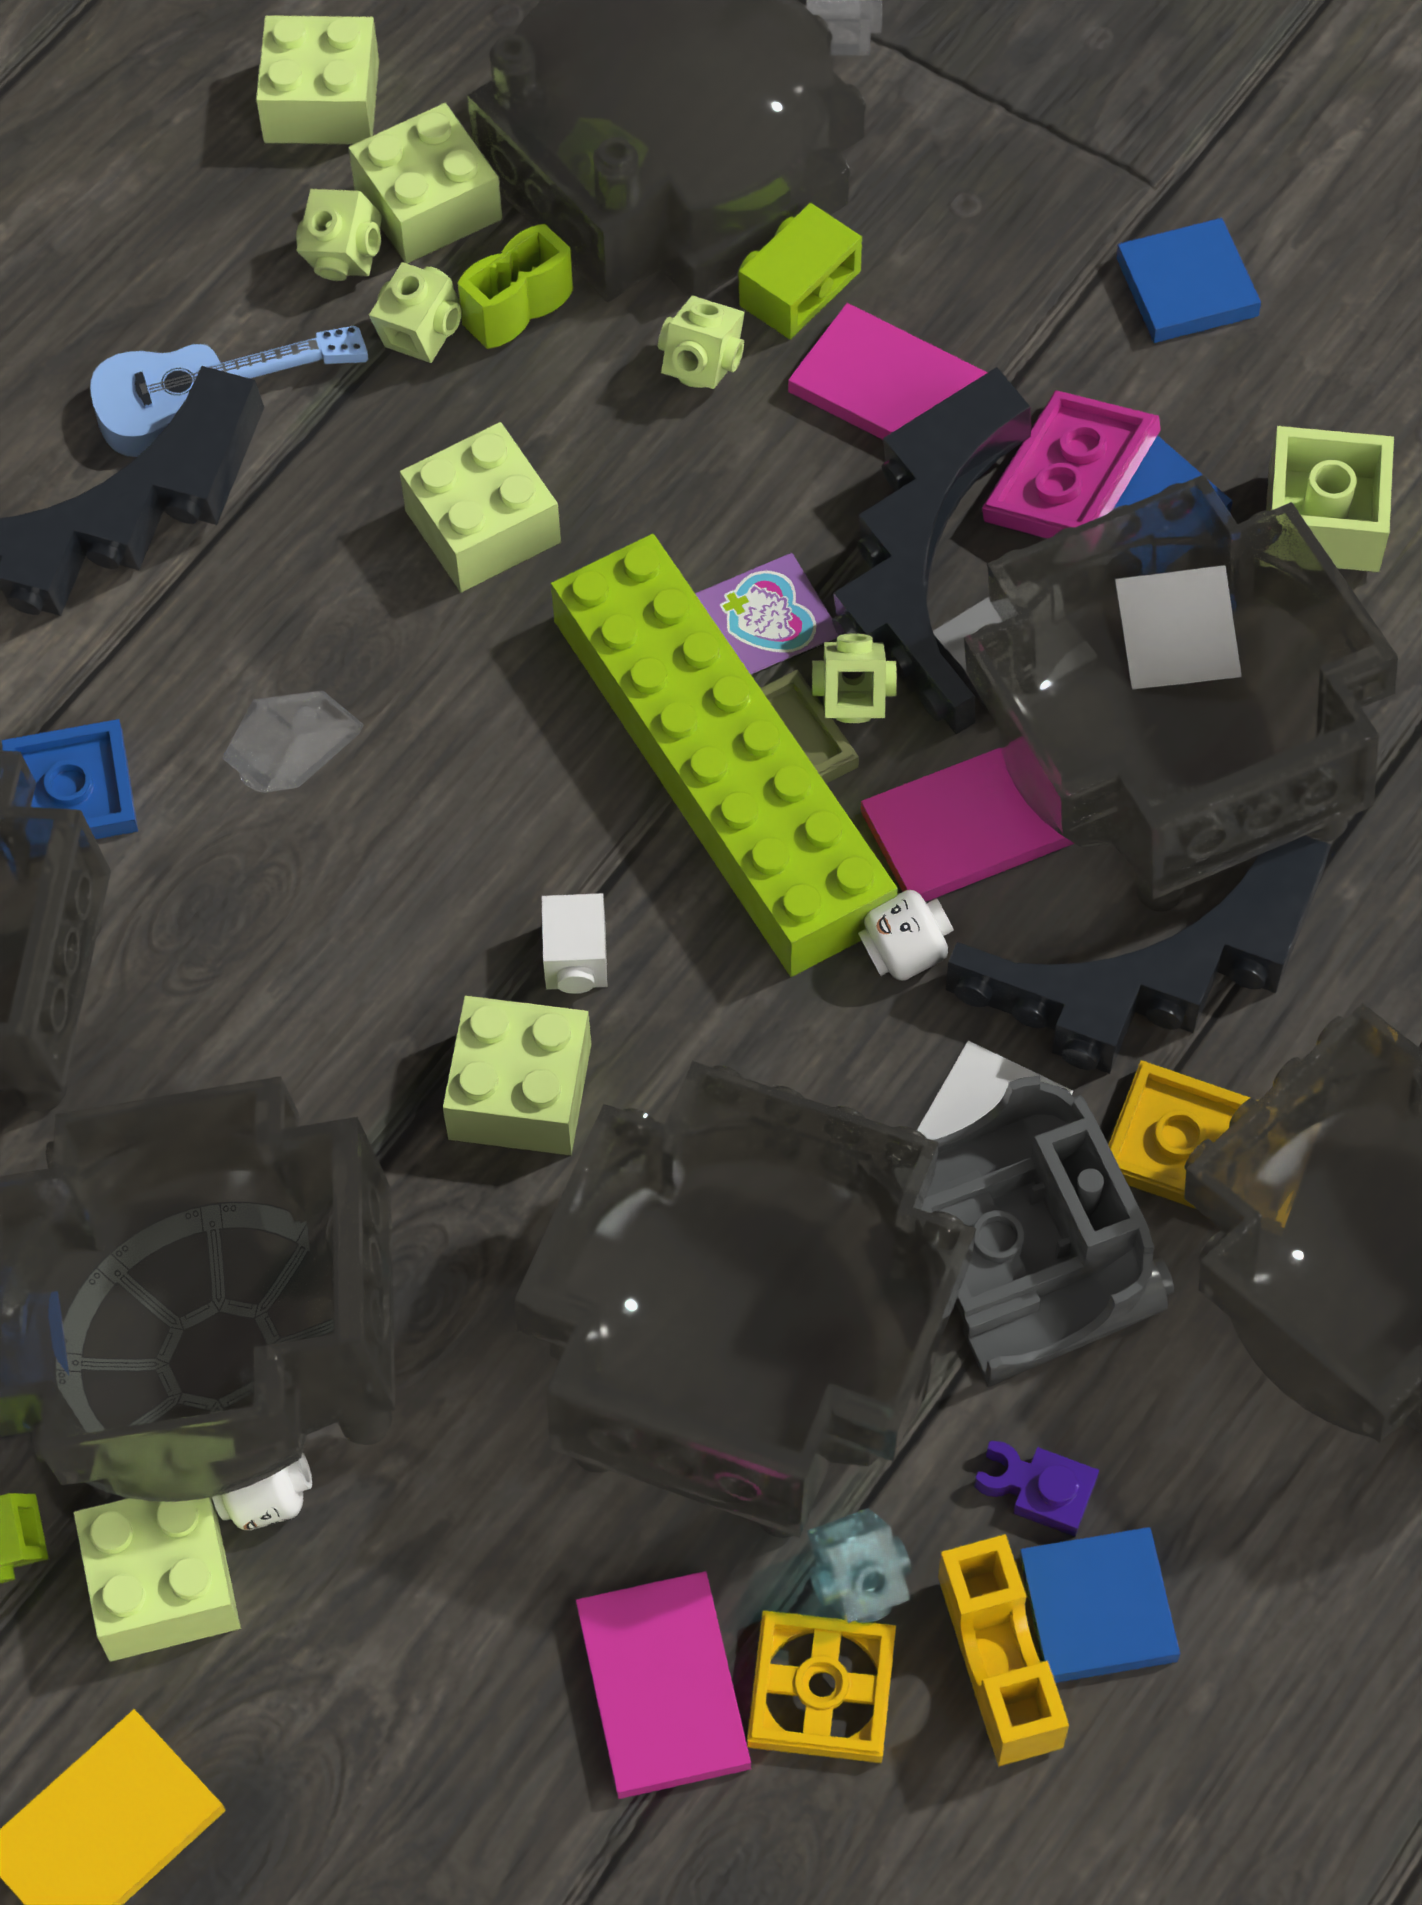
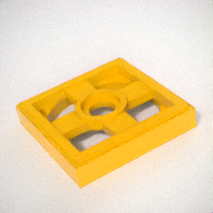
M763 1610L747 1748L882 1763L896 1625ZM814 1633L812 1656L800 1667L770 1664L775 1654L784 1645L798 1637ZM841 1636L856 1643L868 1654L876 1667L877 1676L848 1673L845 1667L838 1661ZM817 1673H827L835 1681L834 1691L826 1697L814 1695L809 1688L811 1677ZM767 1693L799 1697L801 1703L806 1706L803 1733L785 1731L779 1726L766 1705ZM843 1701L874 1705L872 1718L859 1732L849 1738L830 1736L833 1709L839 1707Z

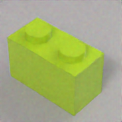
M810 202L795 218L789 217L784 220L777 229L774 238L759 252L753 251L744 259L738 271L739 306L791 340L861 272L862 236Z

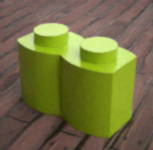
M546 224L530 227L514 236L507 243L502 254L491 255L474 263L463 273L458 281L462 325L489 349L513 340L526 328L530 319L545 316L558 309L565 303L573 291L570 247Z

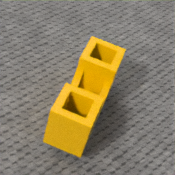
M1006 1534L942 1551L938 1580L998 1767L1063 1749L1069 1723L1048 1661L1040 1662L1035 1651L1025 1612L1026 1594Z

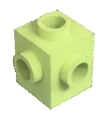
M310 189L304 219L297 228L296 251L314 268V272L323 278L343 281L347 278V275L369 276L373 256L380 249V225L383 215L361 191Z
M402 262L392 279L381 288L377 303L370 312L369 317L386 348L432 363L446 338L452 335L458 328L461 320V307L453 288V282L445 273L433 267L421 269Z
M691 296L675 317H667L662 326L658 340V349L665 351L661 373L679 378L683 384L690 387L714 389L728 371L735 372L740 363L744 349V340L740 339L745 312Z
M844 634L837 637V642H824V660L812 661V696H823L825 718H836L837 721L844 723H864L870 721L871 718H885V696H896V661H886L883 642H873L871 636L864 634ZM842 672H863V674L857 679H848Z

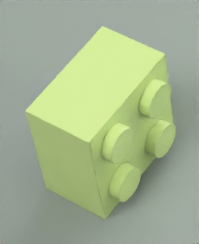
M265 16L256 99L264 143L356 144L373 136L379 68L373 17Z
M446 103L348 147L355 191H361L383 215L380 227L406 264L502 220L499 178Z
M501 422L400 471L405 511L461 593L561 543L558 503Z
M1277 426L1269 464L1263 561L1379 572L1390 533L1394 437Z
M465 996L443 1104L448 1140L572 1155L591 1049L588 1011Z
M201 1480L74 1512L97 1637L110 1662L241 1629L218 1516L206 1481Z

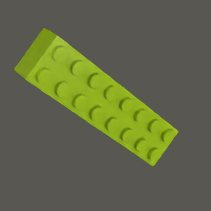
M654 533L552 582L554 622L790 977L862 941L858 933L866 929L864 920L867 913L896 897L897 886Z

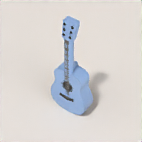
M356 326L317 332L316 338L223 363H220L217 355L209 346L203 344L185 346L169 353L124 352L106 359L93 372L90 386L91 397L97 422L106 442L120 454L138 457L169 425L184 403L201 366L251 379L322 359L325 364L362 363L368 360V354L360 329Z

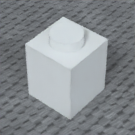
M603 893L542 896L543 964L546 990L560 989L566 993L578 994L590 991L595 987H607L606 926Z

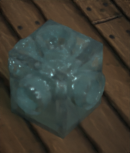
M869 1508L807 1531L817 1566L809 1569V1574L815 1594L822 1606L830 1605L848 1623L853 1621L867 1623L887 1616L891 1612L892 1606L910 1600L904 1576L911 1574V1564L906 1549L898 1536L892 1537L890 1526Z

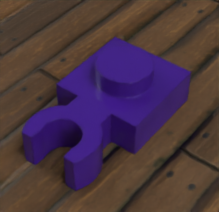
M990 1441L986 1457L1002 1463L1006 1468V1472L1001 1476L993 1477L978 1471L974 1487L980 1493L990 1497H1001L1008 1493L1014 1494L1018 1498L1013 1514L1076 1537L1096 1484L1099 1470L1037 1447L1030 1464L1020 1460L1016 1450L1009 1444L1001 1441Z

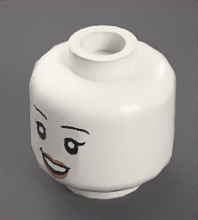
M906 890L867 913L864 920L866 929L858 934L880 976L889 972L895 979L904 981L940 963L947 957L948 946L944 936L954 931L937 898L926 904L918 892Z
M274 1435L228 1447L220 1455L219 1462L227 1465L264 1454L269 1450L271 1441L278 1437ZM288 1448L250 1469L230 1476L209 1480V1486L215 1508L222 1520L231 1519L237 1527L243 1530H254L297 1516L303 1504V1491L312 1488V1476L304 1453L302 1451L292 1453L291 1449Z

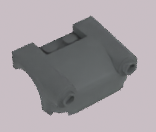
M1040 1076L1019 1078L1008 1083L1004 1096L991 1111L963 1129L931 1141L899 1143L889 1147L887 1169L911 1221L917 1220L964 1321V1336L988 1387L1154 1316L1168 1308L1167 1295L1174 1293L1171 1274L1160 1257L1153 1259L1154 1245L1148 1225L1093 1113L1081 1095L1073 1097L1065 1088L1041 1082Z

